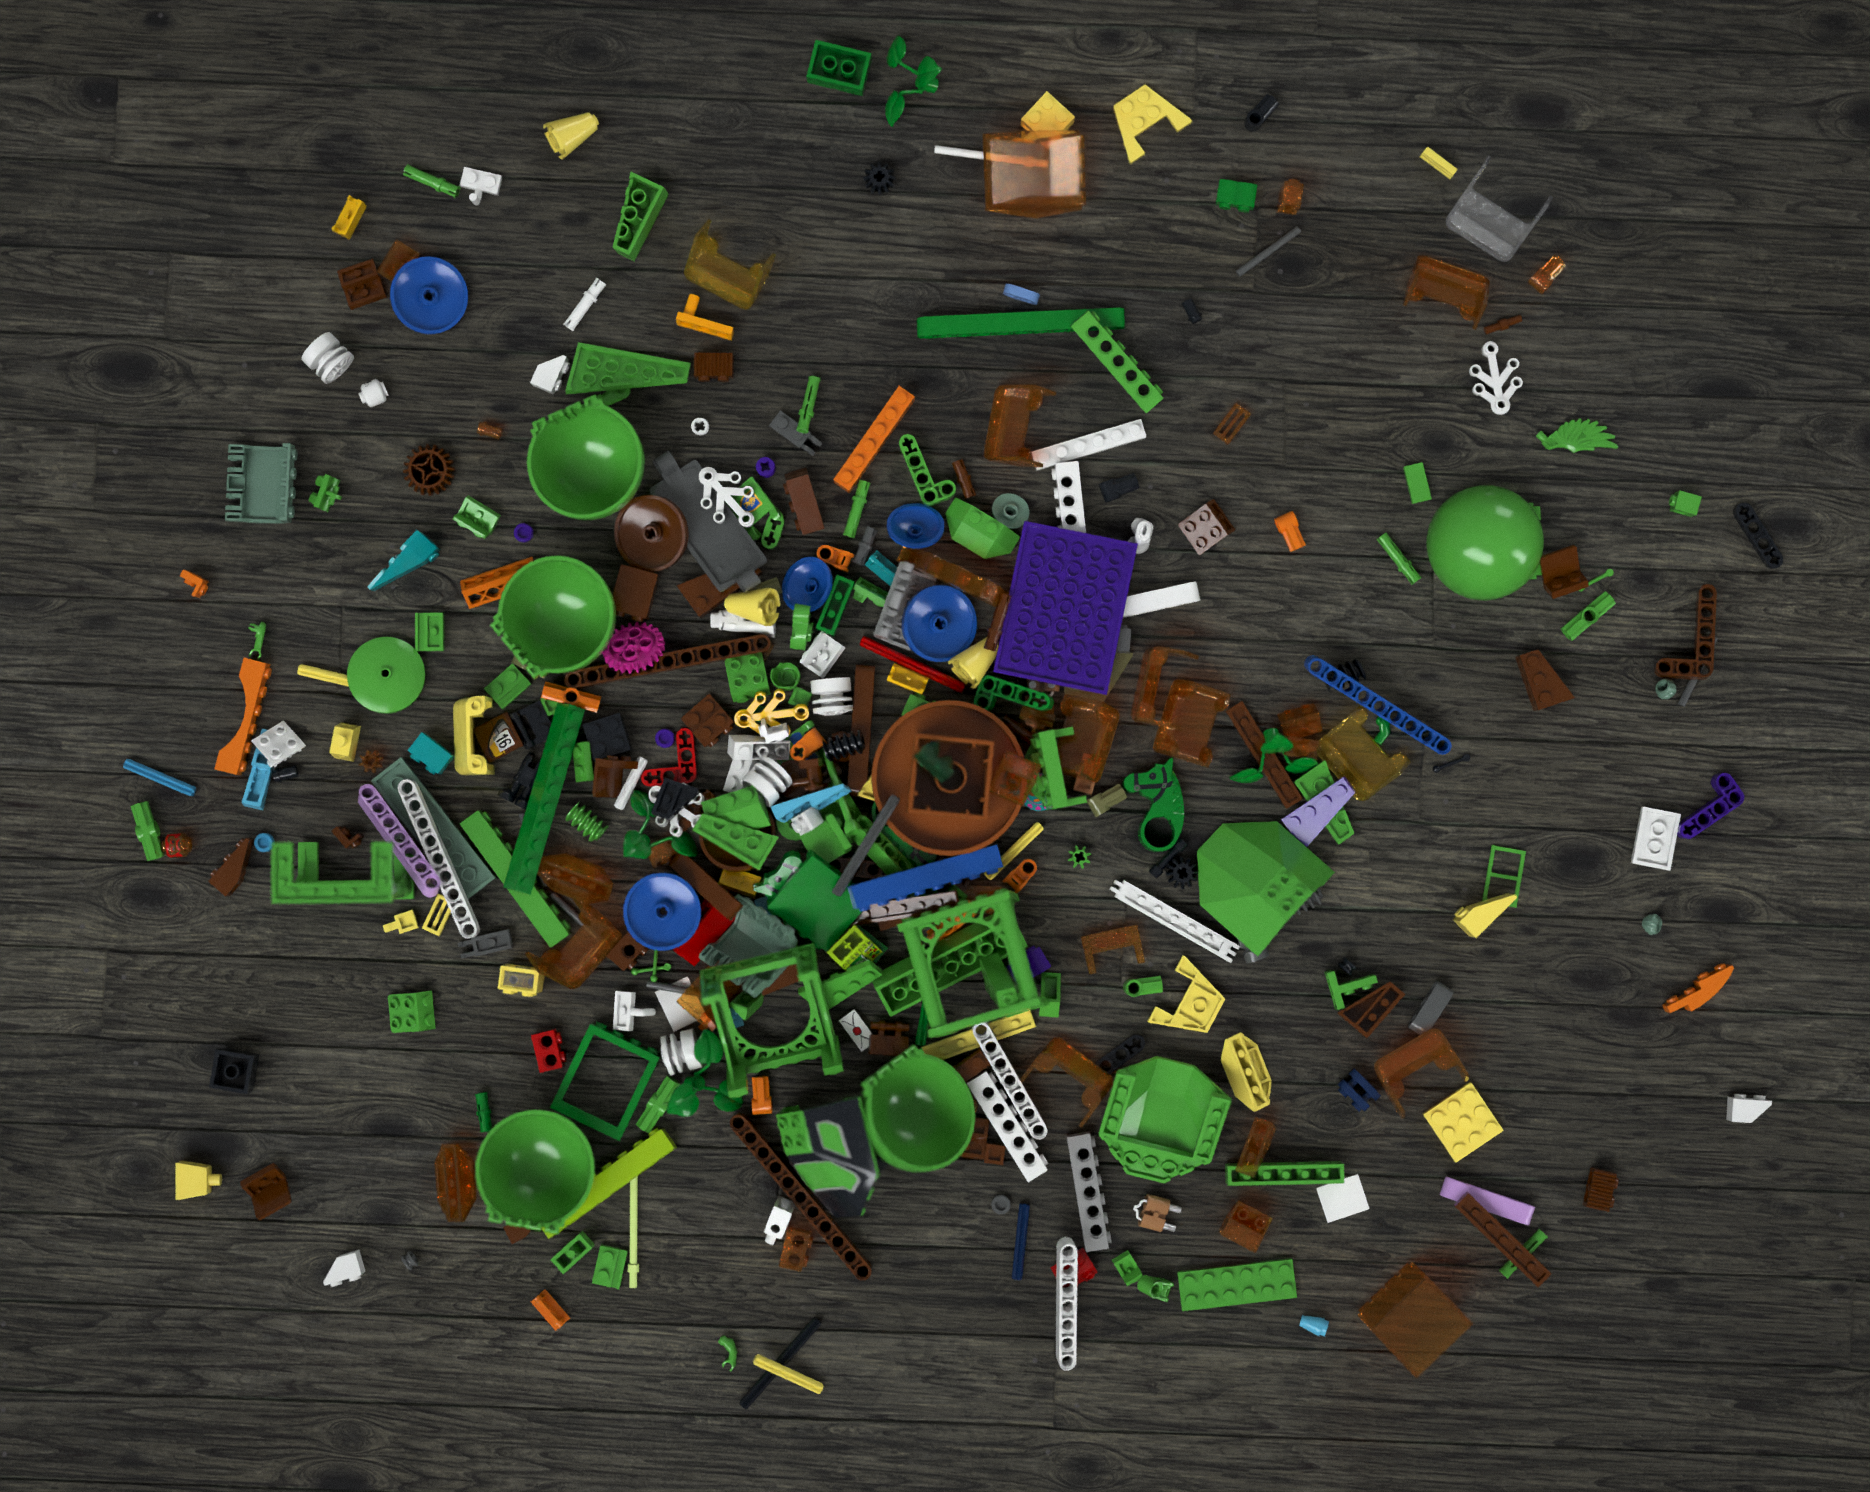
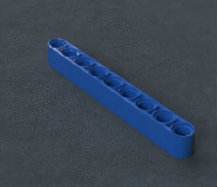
M1310 655L1305 659L1304 666L1311 674L1438 754H1447L1451 750V742L1445 736L1320 657ZM1318 661V667L1311 669V663ZM1334 671V677L1327 679V673ZM1350 681L1349 688L1343 689V683ZM1366 691V696L1363 699H1359V693ZM1377 701H1382L1381 707L1375 709V703ZM1397 711V716L1394 719H1390L1391 712ZM1413 720L1412 727L1406 729V723ZM1428 730V736L1422 739V733ZM1444 740L1443 747L1437 748L1438 742Z

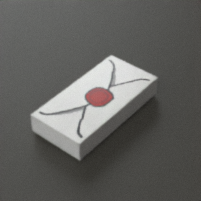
M854 1009L841 1018L839 1022L862 1052L869 1047V1035H873V1033Z

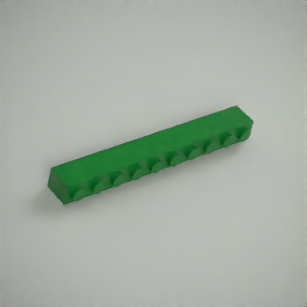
M557 703L503 888L531 895L585 709L571 704Z

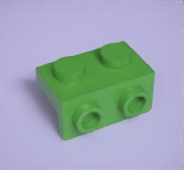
M468 495L465 497L459 512L454 515L453 520L460 527L472 531L475 536L485 539L492 534L501 515Z
M590 742L576 743L573 749L576 782L594 781Z

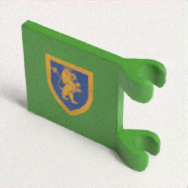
M753 476L738 487H752L754 495L751 498L730 495L745 512L752 513L755 518L754 524L768 512L774 521H780L784 517ZM746 489L745 495H750L751 489ZM729 506V508L731 509V511L734 513V515L736 516V518L739 520V516H738V515L733 511V509ZM749 516L743 517L744 522H748L750 520ZM753 525L745 528L753 540H758L762 536Z

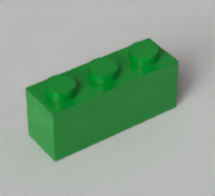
M836 575L816 630L833 637L835 636L855 585L854 581Z

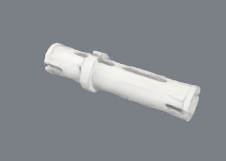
M596 278L588 291H584L583 298L563 325L574 331L593 302L596 303V298L606 284Z

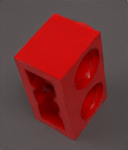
M552 1029L531 1035L540 1073L565 1066L564 1062H567L565 1051H561L562 1037L560 1032ZM544 1036L552 1038L551 1046L544 1044ZM550 1054L557 1058V1062L554 1065L550 1064L547 1060Z

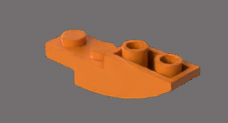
M1721 963L1714 967V971L1710 973L1706 971L1697 975L1698 979L1693 981L1696 988L1690 987L1683 991V995L1679 997L1675 995L1666 1000L1667 1003L1662 1005L1665 1012L1672 1013L1682 1007H1685L1687 1011H1693L1702 1006L1724 986L1734 970L1733 965Z

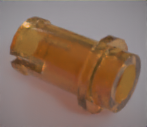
M484 421L479 423L477 433L480 436L485 435L499 440L502 428L486 424Z

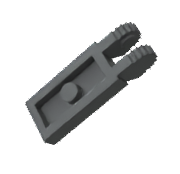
M781 410L769 425V427L811 456L815 452L804 444L806 440H811L812 443L819 447L822 445V442L811 435V432L808 431L806 434L798 432L796 430L798 423Z
M510 929L473 937L471 940L457 943L458 947H465L469 944L473 945L474 951L460 954L461 959L514 948Z

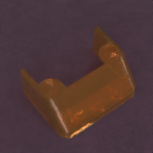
M1421 255L1417 257L1405 291L1403 305L1407 306L1409 300L1414 302L1420 301L1424 296L1458 307L1464 319L1473 320L1472 329L1476 330L1488 303L1490 281L1480 274Z
M1000 385L994 394L984 449L985 458L993 462L1020 467H1043V463L1032 460V452L1024 447L1030 411L1039 409L1042 405L1043 396H1056V392L1037 385Z
M1160 646L1148 648L1144 652L1131 709V718L1140 724L1183 731V727L1154 720L1156 714L1153 706L1161 668L1166 663L1168 655L1197 660L1199 656L1184 650Z
M576 897L573 901L581 910L579 920L584 925L561 951L556 949L547 950L541 957L528 951L525 953L538 973L569 989H576L581 986L622 938L620 931L597 909Z
M1439 1029L1426 1031L1378 1059L1375 1063V1073L1401 1119L1405 1118V1110L1398 1101L1405 1091L1401 1079L1428 1063L1434 1061L1441 1070H1449L1455 1066L1465 1082L1469 1081V1073Z
M1056 1037L1049 1041L1019 1081L1025 1082L1034 1068L1042 1073H1047L1055 1065H1058L1087 1087L1082 1094V1102L1090 1111L1079 1124L1082 1128L1110 1091L1114 1081L1109 1073L1064 1039Z

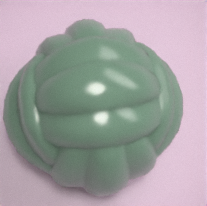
M1662 679L1656 684V693L1660 699H1670L1677 692L1676 685L1671 679Z
M1649 914L1643 918L1642 927L1649 935L1658 934L1662 927V919L1657 914Z

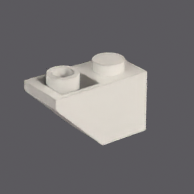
M562 355L539 364L530 383L554 395L555 391H559L562 385L561 377L563 373L566 374L569 369V359Z
M813 807L791 819L794 831L799 833L800 836L824 822L818 810Z
M1734 1094V1097H1728L1726 1120L1752 1123L1772 1105V1101L1765 1099L1766 1096L1753 1095V1098H1746L1745 1094Z
M360 1250L338 1256L323 1282L324 1286L330 1284L331 1287L342 1284V1280L349 1279V1281H355L360 1279V1275L366 1272Z

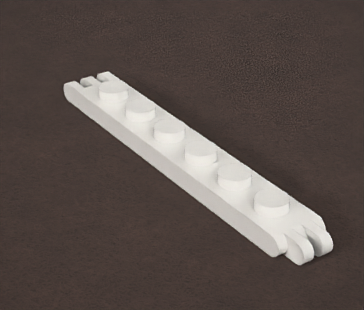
M1114 880L1113 883L1120 886L1118 890L1112 886L1109 890L1116 893L1114 897L1232 963V958L1228 957L1227 954L1236 956L1237 953L1230 949L1233 946V948L1239 950V945L1127 881L1123 880L1121 883Z

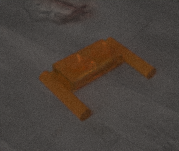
M1137 924L1081 936L1089 974L1096 973L1093 954L1134 945L1138 964L1145 962Z

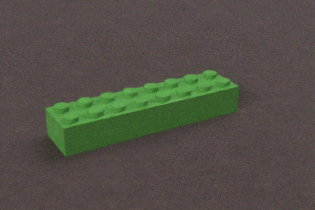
M994 913L985 917L984 920L986 922L991 921ZM998 918L997 922L994 923V926L996 928L1001 927L998 923L1000 922V918ZM974 923L937 942L932 953V970L938 992L981 971L980 957L997 952L1001 960L1008 957L1001 938L989 927ZM1020 932L1024 948H1026L1028 945ZM910 956L882 970V975L872 981L890 1017L922 1001Z

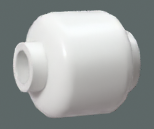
M377 379L362 384V392L358 393L362 403H367L369 407L386 402V396H389L383 381L379 382Z

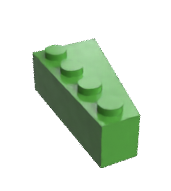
M630 172V181L626 189L624 206H622L620 223H618L613 248L618 254L635 261L669 193L663 186Z

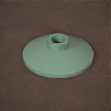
M1002 494L995 499L992 505L993 517L1008 528H1019L1029 518L1030 511L1026 501L1016 494Z

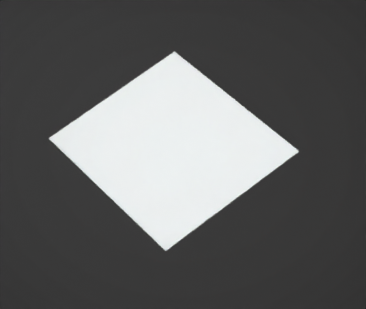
M688 976L673 983V985L693 988ZM663 990L655 992L674 1032L700 1020L699 1017L704 1013L698 997Z
M1358 1174L1345 1178L1342 1184H1327L1316 1188L1328 1223L1369 1209Z

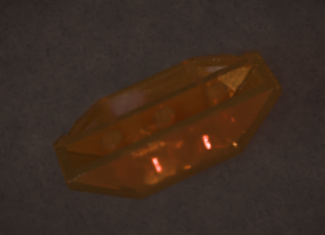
M567 853L542 856L537 875L543 879L552 891L585 904L608 901L614 885L601 866Z
M442 1144L435 1160L437 1200L448 1222H464L477 1199L474 1161L459 1144Z

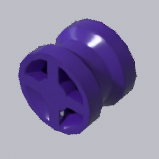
M763 457L756 463V470L761 477L769 478L774 475L776 467L772 459Z

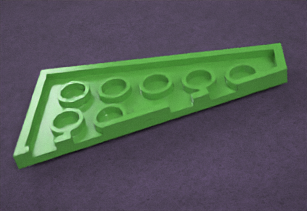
M578 342L565 391L567 395L687 383L691 363Z

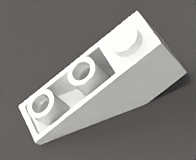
M729 735L727 753L733 760H760L762 756H767L772 760H789L790 741L782 740L766 743L765 737Z

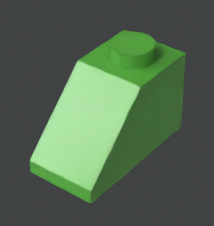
M1042 972L1040 997H1048L1050 1005L1039 1008V1016L1058 1018L1061 973Z

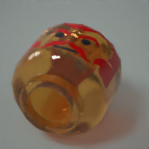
M183 832L170 833L166 836L165 841H162V851L166 852L170 858L186 857L192 851L191 837H188Z

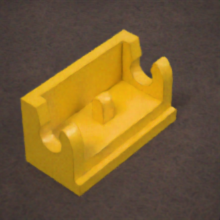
M348 195V200L338 220L332 227V231L350 240L367 206L363 201L356 200L351 195Z
M895 663L887 678L888 682L923 695L929 680L928 677Z
M723 870L719 883L727 890L755 899L757 892L753 890V884L761 882V877L748 872H729Z

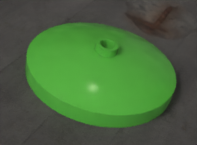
M379 637L361 645L351 657L347 669V681L352 695L363 707L376 713L391 714L408 708L418 699L425 684V667L418 652L407 642L393 637ZM385 670L389 672L387 677L382 676Z

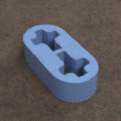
M1006 284L1003 294L1008 297L1033 305H1037L1040 294L1012 284Z

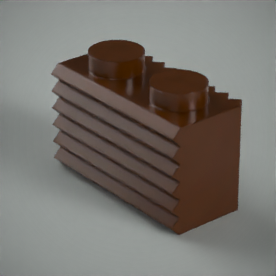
M694 353V377L698 378V381L708 382L710 378H717L719 382H728L729 378L733 379V353Z
M978 1048L954 1065L953 1068L961 1075L965 1082H968V1079L971 1080V1077H974V1075H977V1072L980 1073L981 1070L983 1071L984 1068L990 1066V1063L981 1048Z
M1590 1167L1582 1205L1609 1212L1610 1208L1614 1205V1189L1618 1187L1619 1179L1617 1174Z

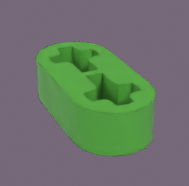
M771 515L768 517L761 538L765 548L774 549L779 544L785 525L784 518L780 520L781 525H777L775 530H772L773 523L771 520L773 519ZM772 532L774 533L773 539L775 543L767 545L765 538H769Z

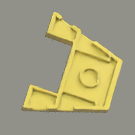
M1143 85L1113 106L1130 164L1145 155L1135 137L1164 117L1168 118L1177 133L1192 123L1188 116L1147 85Z
M1182 955L1175 971L1192 980L1174 1015L1155 1006L1148 1022L1208 1033L1225 998Z

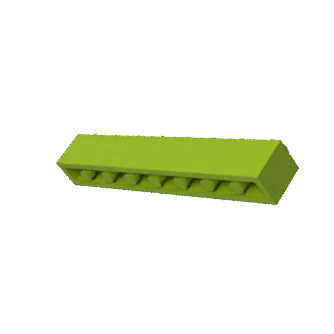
M654 1129L648 1134L649 1138L644 1142L642 1139L633 1145L634 1149L629 1153L624 1151L617 1156L618 1160L615 1163H607L601 1168L602 1172L598 1175L594 1173L592 1188L585 1202L571 1217L565 1220L564 1227L559 1228V1233L675 1150L677 1146L666 1130ZM544 1232L548 1239H551L557 1235L553 1233Z

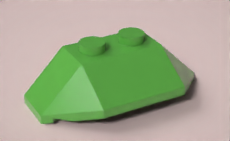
M956 497L945 513L951 539L983 559L1011 554L1020 539V536L1001 522Z

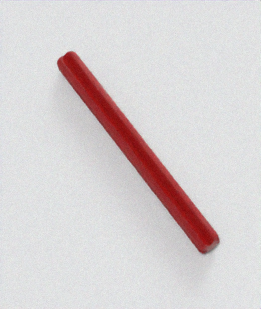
M863 636L861 638L860 646L959 693L965 687V683L868 637Z

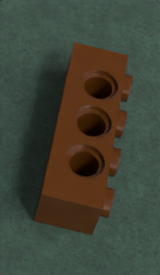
M665 907L661 908V914L664 915L667 913ZM628 931L609 952L607 957L623 971L627 970V968L631 970L637 964L635 959L640 954L644 956L649 948L638 943ZM627 945L634 946V955H628L626 953L625 949Z

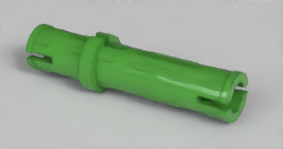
M409 164L404 169L406 171L403 172L405 177L407 176L430 186L439 193L444 192L454 198H457L460 191H457L461 189L460 186L447 182L443 177L438 178Z
M809 376L802 409L799 410L800 418L796 430L804 434L808 433L811 418L814 416L813 408L820 383V378L816 376Z
M859 480L855 496L852 497L853 503L843 533L845 536L855 538L864 504L867 503L866 497L870 482Z
M1387 532L1377 539L1399 568L1398 571L1405 575L1411 585L1422 578L1411 565L1412 562L1407 560Z
M1538 1229L1523 1246L1532 1254L1548 1237ZM1508 1260L1499 1271L1508 1279L1517 1267Z

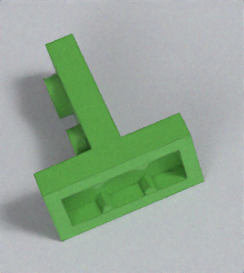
M1329 970L1324 972L1336 1010L1345 1008L1341 993L1349 995L1355 993L1357 988L1362 987V990L1373 988V984L1378 983L1376 975L1371 974L1338 984L1335 971Z

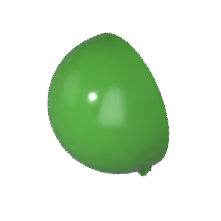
M596 394L583 399L584 404H581L579 401L565 407L566 409L564 410L560 409L549 414L548 421L545 417L533 421L534 429H531L533 438L527 455L528 475L539 498L557 513L578 520L604 518L626 506L636 494L645 468L644 450L637 432L620 413L605 406L602 399L598 400Z
M1494 485L1474 486L1452 495L1434 514L1427 533V554L1431 567L1437 577L1453 592L1474 600L1499 599L1517 591L1529 580L1537 579L1536 576L1542 575L1540 559L1544 548L1543 529L1540 522V506H1533V503H1528L1517 493Z
M549 556L526 564L511 577L501 595L498 613L493 617L495 621L490 626L498 636L503 634L501 640L523 666L528 665L525 669L533 679H536L539 676L545 677L548 673L576 671L596 660L606 649L612 638L616 623V607L610 588L594 569L570 557Z
M911 1045L902 1054H899L889 1063L882 1066L874 1073V1076L871 1075L861 1083L864 1089L861 1102L873 1151L889 1165L909 1172H928L951 1164L965 1151L974 1131V1103L964 1079L947 1062L935 1056L925 1054L922 1048L917 1049L915 1045Z
M527 1110L505 1118L485 1137L476 1160V1182L481 1197L487 1205L488 1221L502 1224L504 1219L506 1225L525 1227L538 1231L545 1227L544 1232L558 1234L559 1228L564 1227L565 1220L582 1206L589 1195L594 1180L595 1163L593 1152L586 1136L576 1124L566 1117L546 1110Z

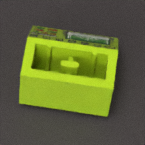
M856 924L827 951L846 972L849 967L867 960L873 961L882 952Z

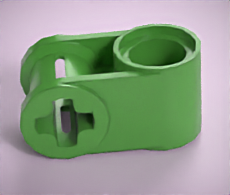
M1144 1275L1139 1279L1137 1287L1139 1291L1152 1298L1168 1302L1170 1289L1175 1283L1161 1277L1156 1278Z

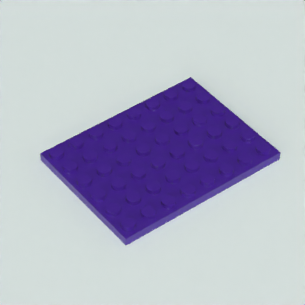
M1024 521L1009 593L1012 597L1003 622L1002 636H1000L993 672L1107 695L1138 544Z

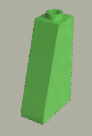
M998 952L980 957L985 990L999 1009L1017 1004L1018 999L1015 986Z

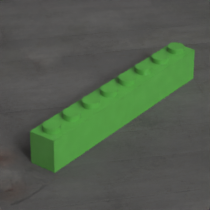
M478 810L461 822L460 825L504 884L514 849L509 842L505 843L501 838L503 834L497 826L494 828L490 823L492 819L486 811ZM536 879L531 895L508 889L550 948L572 934L569 931L571 927L565 919L562 921L558 916L560 912L554 904L550 905L547 901L549 897L542 888L539 890L536 886Z

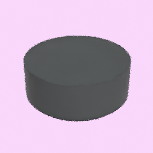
M999 1194L992 1199L991 1206L995 1213L1002 1215L1009 1211L1011 1203L1007 1196Z

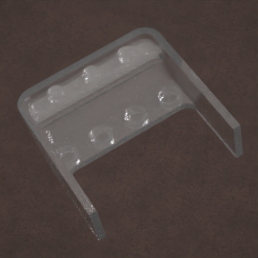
M1488 155L1448 214L1446 225L1449 229L1497 260L1506 262L1516 253L1548 208L1553 197L1549 195L1532 221L1525 223L1473 189V185L1491 159Z

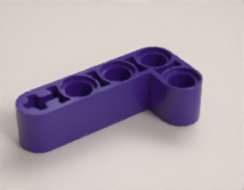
M1717 773L1711 778V785L1718 796L1679 822L1677 833L1679 838H1693L1743 803L1744 794L1730 774ZM1720 777H1723L1725 779V785L1723 787L1719 785ZM1732 792L1736 794V801L1734 803L1730 801V794ZM1716 803H1718L1721 807L1719 813H1716L1714 811V805ZM1700 814H1703L1705 817L1703 824H1700L1698 821ZM1684 827H1690L1687 829V833H1683Z

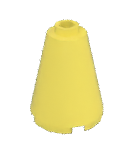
M587 112L547 122L543 125V129L547 127L548 132L545 135L555 153L559 151L561 154L559 156L560 159H564L598 129L597 125H599V122L594 114L591 115Z
M772 588L751 590L746 593L738 592L729 594L725 599L724 606L731 614L763 626H772L779 616L776 610L777 606L780 607V597L777 590Z
M986 637L952 657L948 661L949 665L952 663L954 666L951 670L963 683L967 684L969 682L972 684L970 688H976L997 656L999 641L997 642L995 652L984 649Z

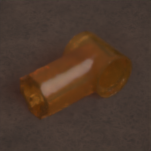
M1554 255L1541 270L1539 269L1528 280V283L1542 295L1566 267L1564 261Z

